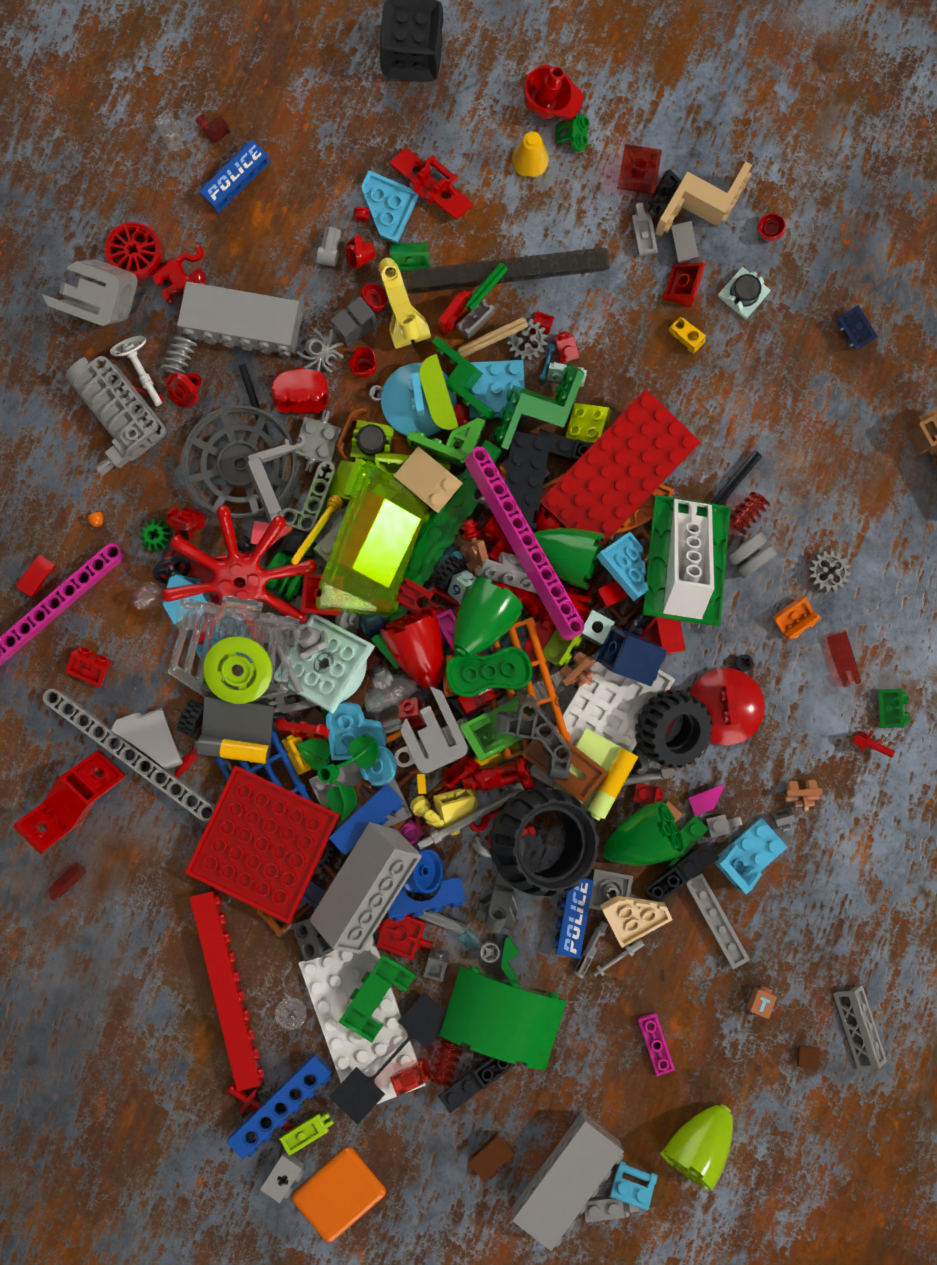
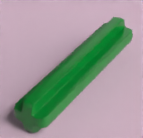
M499 263L465 302L468 309L474 310L508 270L506 265Z

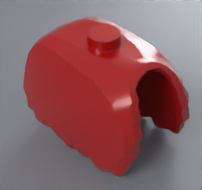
M297 367L295 370L280 372L274 377L271 391L277 411L289 414L291 411L294 414L299 413L300 415L313 411L318 414L328 406V383L320 371Z

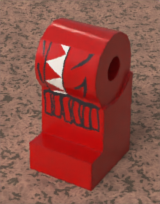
M492 688L472 697L460 696L457 698V703L465 717L491 703L497 696Z

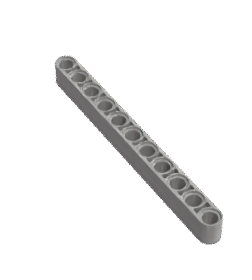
M49 689L44 692L43 701L47 706L200 820H210V818L204 815V809L209 807L213 813L216 806L169 770L163 769L134 745L112 733L111 727L64 692L56 689ZM53 693H56L58 696L55 703L51 701ZM69 704L73 706L71 714L66 712V707ZM86 715L88 717V724L83 726L81 719ZM99 727H102L104 730L102 737H98L96 734ZM115 738L119 740V746L116 749L112 747V741ZM129 750H133L135 753V757L132 760L127 758ZM145 761L150 763V769L147 772L142 768ZM161 772L166 776V780L163 783L158 781V775ZM175 784L181 786V792L178 795L173 792ZM192 795L197 799L195 806H191L188 802L189 797Z

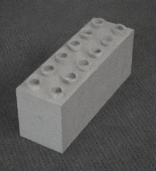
M186 281L177 326L183 335L192 341L199 339L212 345L222 343L229 348L239 346L247 351L256 349L264 354H271L273 352L279 353L278 355L282 357H290V355L295 356L303 311L300 302L296 300Z
M369 822L309 921L332 949L361 954L422 855L397 829Z
M581 1112L511 1207L512 1221L550 1251L554 1247L557 1248L563 1241V1235L566 1230L570 1231L576 1222L574 1219L579 1213L582 1214L586 1210L588 1200L596 1196L603 1180L606 1181L610 1177L612 1167L621 1162L624 1150L620 1140L585 1113Z

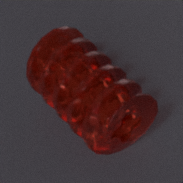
M751 492L749 497L744 499V503L739 505L740 509H736L734 514L730 515L732 526L745 535L744 527L751 529L752 527L749 522L756 523L757 521L754 516L760 518L759 510L766 512L767 510L764 505L770 506L769 502L759 493Z
M441 1040L440 1043L444 1045V1048H438V1051L442 1055H435L439 1063H433L432 1066L436 1068V1071L430 1070L429 1073L434 1076L431 1078L433 1082L450 1087L452 1085L450 1079H453L455 1076L452 1071H457L455 1064L460 1062L457 1056L463 1054L461 1050L463 1047L451 1041Z

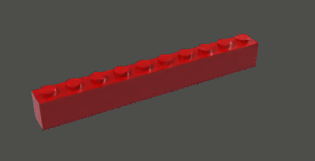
M216 890L193 895L190 897L192 910L237 1092L260 1086L265 1078L263 1067L259 1066L258 1059H260L258 1047L255 1048L254 1046L255 1033L254 1029L250 1028L248 1022L250 1020V1012L248 1008L245 1009V992L243 989H240L239 982L241 981L239 970L235 969L234 962H236L235 952L230 949L231 936L229 931L226 932L225 924H227L225 913L221 912V896Z

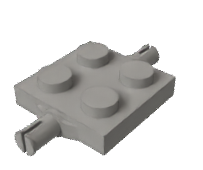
M323 410L320 420L305 417L300 430V434L304 435L306 441L304 447L295 452L296 455L308 460L304 471L308 472L309 469V473H312L315 463L332 461L336 448L335 444L341 432V428L328 423L331 413L328 410L327 413L326 410ZM298 437V440H297V443H296V444L301 443V440L299 439V437Z

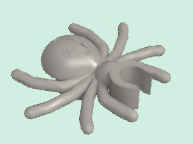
M314 329L313 331L319 335L323 343L315 338L309 339L305 344V350L312 357L303 355L299 351L296 354L301 358L314 360L304 366V368L308 369L317 363L316 370L320 371L322 363V366L329 373H332V370L328 367H333V365L328 360L333 358L337 361L336 355L340 358L344 357L341 353L332 349L343 346L344 343L340 342L330 346L333 330H330V336L326 344V340L321 332Z

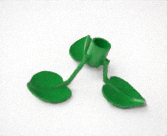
M361 736L354 739L348 747V752L353 758L339 765H328L330 762L328 757L331 754V750L326 740L309 739L297 744L305 762L314 770H318L320 781L337 785L329 789L327 803L332 811L341 814L339 821L347 819L356 807L357 794L352 786L347 785L343 787L342 783L335 781V779L338 778L341 767L354 761L362 769L373 767L379 756L377 740L370 736Z

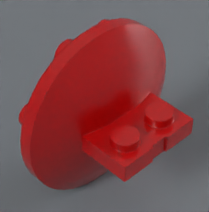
M732 668L712 670L702 675L689 692L690 696L705 704L711 714L712 719L710 721L712 722L713 729L710 730L712 736L708 741L719 745L741 743L750 738L762 723L765 712L763 694L757 683L742 671Z

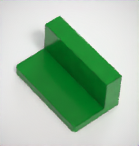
M428 242L391 244V258L397 263L400 271L429 269Z

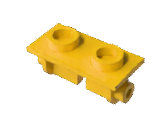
M290 735L286 739L281 740L298 775L313 769L305 762L298 749L297 744L303 742L302 738Z

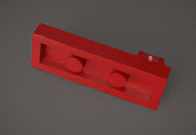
M544 613L540 615L535 626L542 651L556 628L550 621L543 619ZM529 635L522 650L526 652L530 662L537 661Z

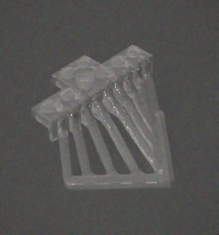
M223 596L221 605H216L212 602H198L193 599H181L176 628H180L169 663L168 673L203 697H217L209 686L203 683L204 661L211 648L214 634H218L217 642L226 638V636H243L256 641L262 647L264 642L269 644L268 655L272 663V679L267 690L258 699L286 693L289 683V647L295 646L294 634L299 627L300 619L292 616H279L269 612L261 613L263 602H258L254 599L246 600L235 596ZM188 630H193L182 669L177 666L187 632ZM206 632L195 678L190 674L200 634ZM281 645V682L274 684L276 647ZM241 653V655L249 658V656H247L246 654ZM239 665L238 676H241L244 670Z

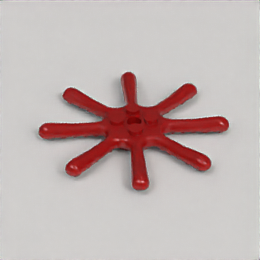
M225 505L219 506L216 513L228 552L227 558L223 561L213 559L180 536H174L171 539L170 545L172 548L213 571L214 575L213 579L209 582L167 588L161 593L162 599L166 602L208 592H214L219 596V603L194 635V640L197 644L203 645L207 642L226 609L230 606H237L241 609L246 637L256 641L261 646L251 609L255 601H264L297 624H303L307 620V615L304 612H300L301 610L267 592L265 585L273 579L313 573L317 569L316 562L314 560H306L296 565L290 564L270 570L263 569L260 565V559L285 527L286 520L284 517L275 516L252 554L243 556L237 549L230 508ZM237 577H242L245 580V582L242 584H238L234 581V579Z

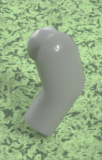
M474 836L473 841H471L472 848L480 856L492 860L490 849L482 846L483 838Z

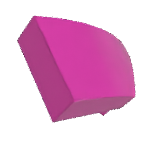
M724 784L688 797L695 816L715 808L725 787Z

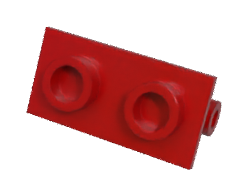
M466 754L441 774L445 778V788H454L462 782L463 777L472 774L481 765Z

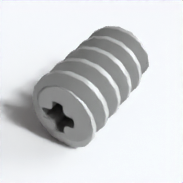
M174 337L173 342L175 344L170 345L173 351L167 352L170 358L164 359L166 364L162 365L161 368L169 375L173 372L185 374L186 372L182 369V366H189L185 359H192L188 353H194L195 351L190 347L197 346V344L184 337Z

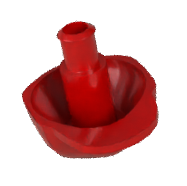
M542 65L531 71L524 80L523 94L526 107L544 119L556 116L572 119L577 115L584 101L582 91L572 83L570 77L564 74V71L559 67Z

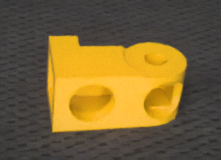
M679 317L669 327V332L676 339L680 340L692 354L705 343L706 335L682 317Z

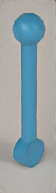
M554 344L548 346L549 353L543 372L539 376L541 381H545L547 378L546 372L552 352L556 349Z

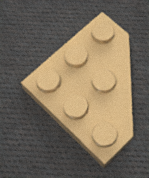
M615 896L600 905L621 948L673 920L664 902Z

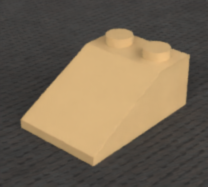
M419 447L416 448L394 475L397 480L437 513L463 484Z

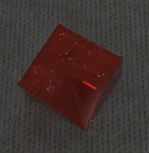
M625 144L617 189L653 194L657 185L662 150Z

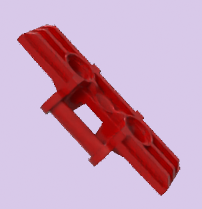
M406 147L389 162L394 169L410 181L409 187L427 203L440 206L456 221L473 206V203L453 186L459 176L453 174L438 162L434 155L424 162ZM430 166L434 167L448 180L442 178L439 182L430 175ZM415 169L420 170L418 175H415L412 171ZM447 193L450 198L444 199L440 194Z
M405 578L393 602L407 610L422 614L421 610L428 608L435 609L437 615L447 611V609L432 601L434 595L456 606L457 609L455 613L453 612L455 616H457L461 605L450 594L439 589L438 586L435 585L432 591H429ZM420 597L427 598L428 606L426 608H420L417 605V600Z

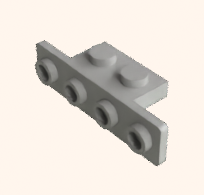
M502 552L499 556V563L485 559L478 571L479 576L537 593L519 559L514 554Z

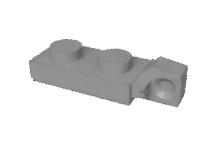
M637 203L634 207L635 215H632V224L638 257L657 254L658 249L652 217L648 212L645 213L643 203Z
M611 1197L592 1198L587 1202L588 1205L584 1215L585 1222L619 1219L630 1216L629 1213L638 1212L639 1208Z

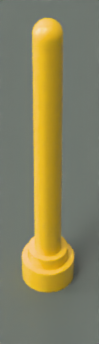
M330 496L327 501V509L291 559L293 565L299 563L333 512L341 509L344 502L339 496Z

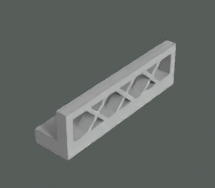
M863 985L855 986L849 991L834 993L833 995L858 1071L880 1069L887 1062ZM849 996L851 1002L849 1008L843 1004L841 997ZM849 1015L856 1018V1027L849 1023ZM855 1034L863 1039L862 1046L855 1042ZM862 1053L869 1058L870 1064H862L860 1058Z

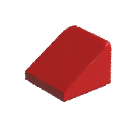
M537 311L534 317V324L540 322L539 328H546L543 334L549 336L554 316ZM532 328V329L530 330V331H531V334H534V335H535V334H536V329H535V328Z

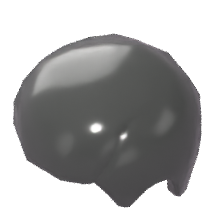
M635 747L632 753L637 755L638 759L629 773L630 777L644 775L650 765L649 757L639 747Z

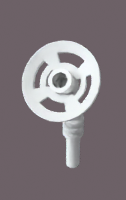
M134 336L117 343L111 348V355L127 356V358H130L140 377L139 381L143 388L148 391L155 406L161 405L162 401L153 387L154 383L149 374H146L137 357V350L146 343V338L144 336Z

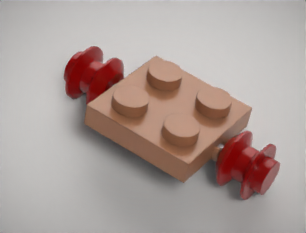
M467 520L462 522V526L459 527V529L465 532L462 535L464 539L459 540L460 552L464 557L468 571L478 578L482 577L478 575L479 569L485 559L489 558L484 540L476 539L480 533V530L475 528L478 522Z

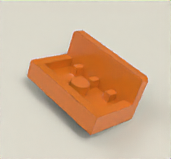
M802 595L774 615L772 619L780 633L789 640L799 637L807 628L814 626L821 617L813 611L807 598Z

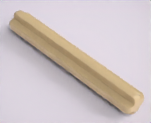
M524 317L517 319L458 347V353L463 357L470 355L527 328V321Z

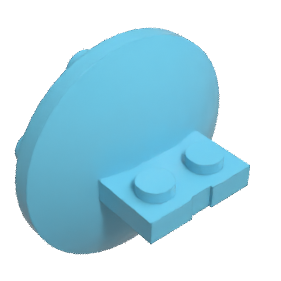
M422 363L408 364L393 372L385 382L384 390L381 394L382 411L387 422L397 432L408 436L410 431L413 433L419 431L425 434L426 437H430L443 430V428L435 424L430 414L419 376ZM442 371L444 380L446 381L448 379V376ZM448 390L452 406H455L457 402L456 396Z

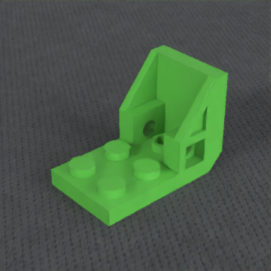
M476 418L453 430L446 445H443L444 442L439 439L433 438L431 440L426 438V435L419 431H415V433L410 431L407 437L408 446L415 450L419 447L430 456L445 460L460 468L466 466V457L479 445L485 430V420Z
M522 693L491 712L478 716L460 726L479 761H485L523 739L522 737L495 732L498 712L517 714L518 703L523 696Z

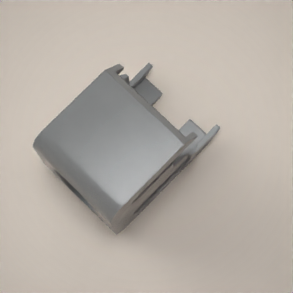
M97 259L76 261L67 266L66 269L97 280L96 283L83 278L79 279L78 287L61 282L59 293L63 294L65 298L61 300L42 294L47 306L105 326L124 322L128 319L138 280L132 272Z
M430 687L456 745L449 747L431 707H425L420 712L427 727L417 732L429 756L426 758L413 728L408 720L405 719L401 734L417 768L422 773H430L465 756L468 750L464 737L442 691Z

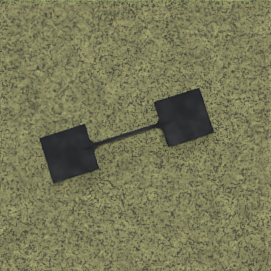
M424 992L398 1020V1023L408 1031L407 1039L373 1076H366L356 1066L329 1098L358 1125L385 1095L375 1084V1078L411 1039H416L427 1049L440 1034L446 1012Z

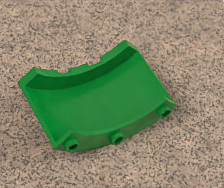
M469 965V968L460 967L439 1036L458 1045L463 1043L471 1046L470 1050L512 1064H516V1061L529 1068L546 1070L567 1001L559 998L560 994L556 992L542 993L520 987L521 984L516 981L510 980L508 983L480 972L481 969L476 966Z

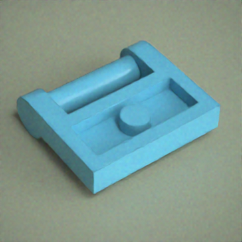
M621 1161L617 1165L609 1197L648 1211L658 1175L638 1170ZM626 1173L647 1181V1186L644 1187L623 1179L622 1175Z

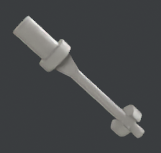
M639 939L632 945L625 946L626 951L602 968L600 965L596 966L598 970L593 974L595 976L598 974L604 976V970L628 954L631 957L635 955L634 952L643 947L644 943Z

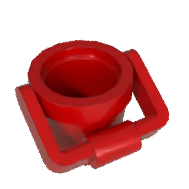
M354 235L348 241L345 248L346 262L355 270L361 268L364 264L375 259L374 247L369 241L362 242V236Z

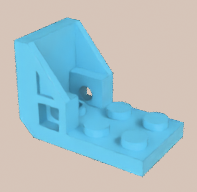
M759 818L718 854L719 859L714 863L738 891L747 894L761 877V871L788 847L764 819Z

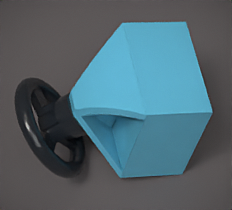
M182 556L164 558L153 569L155 580L168 584L167 588L202 583L199 579L186 577L190 572L191 564L187 558ZM174 562L167 568H162L167 563ZM184 563L185 569L181 573L179 566ZM165 574L166 578H163L160 575ZM208 593L171 602L163 601V606L175 625L209 607L212 599Z

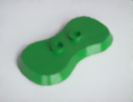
M505 647L490 655H472L464 658L458 655L453 656L447 663L446 677L449 687L455 694L463 697H472L490 688L519 690L526 687L532 679V665L525 651L517 647Z

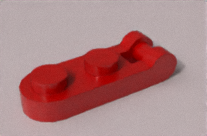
M280 718L276 722L277 728L286 736L293 735V737L327 740L330 734V730L327 729L326 725L316 723V725H310L303 721L291 723L285 718Z

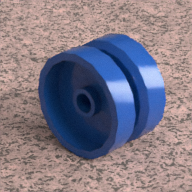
M416 849L422 857L401 890L405 892L432 893L438 888L442 880L443 864L441 858L433 850Z

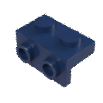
M859 305L843 315L837 316L839 320L837 325L842 332L846 331L849 336L846 340L851 348L855 347L859 350L878 338Z

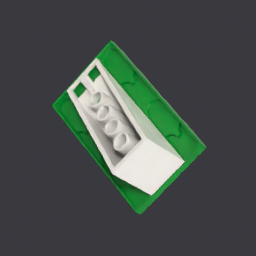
M655 495L645 582L648 583V591L644 593L642 615L720 626L730 506Z

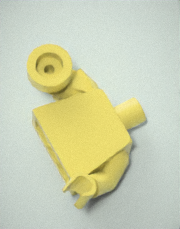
M464 787L433 796L436 812L430 810L431 804L424 796L414 798L410 804V809L414 815L423 816L427 820L426 823L428 825L442 829L474 813L478 807V799L473 788L465 789ZM460 829L451 833V835H458Z

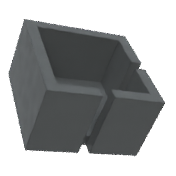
M361 296L357 299H352L347 304V309L335 312L331 319L334 332L347 348L377 326L375 313Z

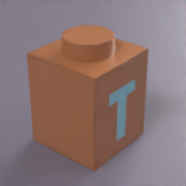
M754 987L747 1009L752 1013L769 1019L777 996L768 987Z

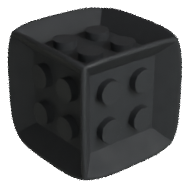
M385 0L380 30L381 71L385 76L413 81H433L438 78L443 28V6L441 2L437 0Z

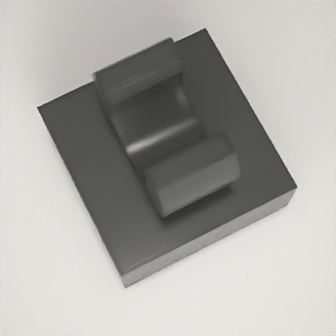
M789 808L770 813L771 820L777 827L783 830V833L791 831L790 823L796 822V819Z

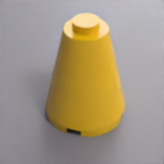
M528 132L513 151L512 164L515 171L524 177H538L547 169L549 155L541 136L537 132Z

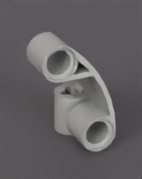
M163 708L146 714L134 713L115 721L111 732L134 745L163 769L168 770L183 764L170 733Z

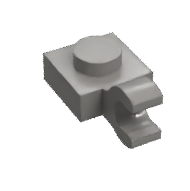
M722 814L706 818L710 838L729 834V827L743 825L739 816L726 819V815Z

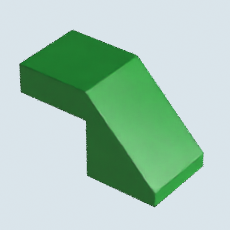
M506 935L500 966L509 980L516 981L518 975L508 961L520 952L509 935Z

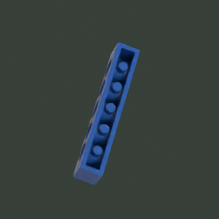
M315 1052L228 1137L226 1143L242 1160L246 1156L250 1158L258 1150L256 1146L259 1143L267 1142L273 1135L271 1132L276 1127L278 1129L287 1122L286 1117L290 1113L294 1115L302 1107L300 1104L302 1101L312 1098L317 1092L315 1089L320 1084L324 1086L331 1077L329 1075L332 1069ZM312 1074L316 1080L308 1083L305 1080V1076ZM294 1088L299 1089L301 1095L293 1097L290 1091ZM277 1103H284L286 1109L278 1111L275 1105ZM263 1117H268L271 1119L272 1123L270 1125H264L262 1124L261 1119ZM252 1131L257 1135V1138L250 1140L246 1133Z

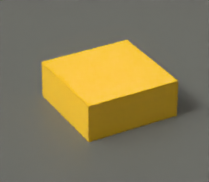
M417 774L418 794H426L425 774Z

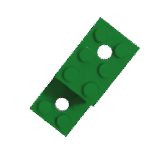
M568 363L567 367L562 371L561 384L555 390V399L513 385L512 389H509L507 393L506 406L501 409L499 425H496L493 431L495 441L500 447L509 449L521 414L564 427L585 373L577 366Z

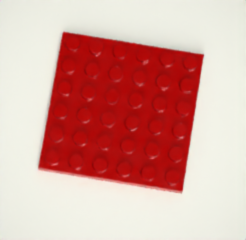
M235 765L185 874L291 924L341 814Z

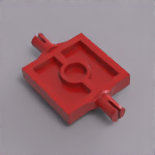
M408 915L404 916V920L393 922V919L388 920L387 916L383 923H380L377 927L379 939L376 947L413 960L415 952L420 946L429 950L432 949L434 942L423 939L426 922Z

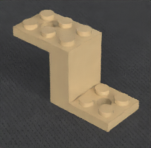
M748 162L744 163L728 193L687 171L660 218L655 234L662 237L664 231L668 233L675 216H678L681 208L719 227L721 221L725 223L752 175L749 172L752 165Z

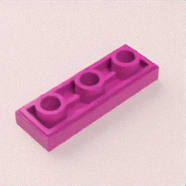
M656 1012L637 1018L656 1076L675 1071ZM659 1042L658 1047H653V1044Z

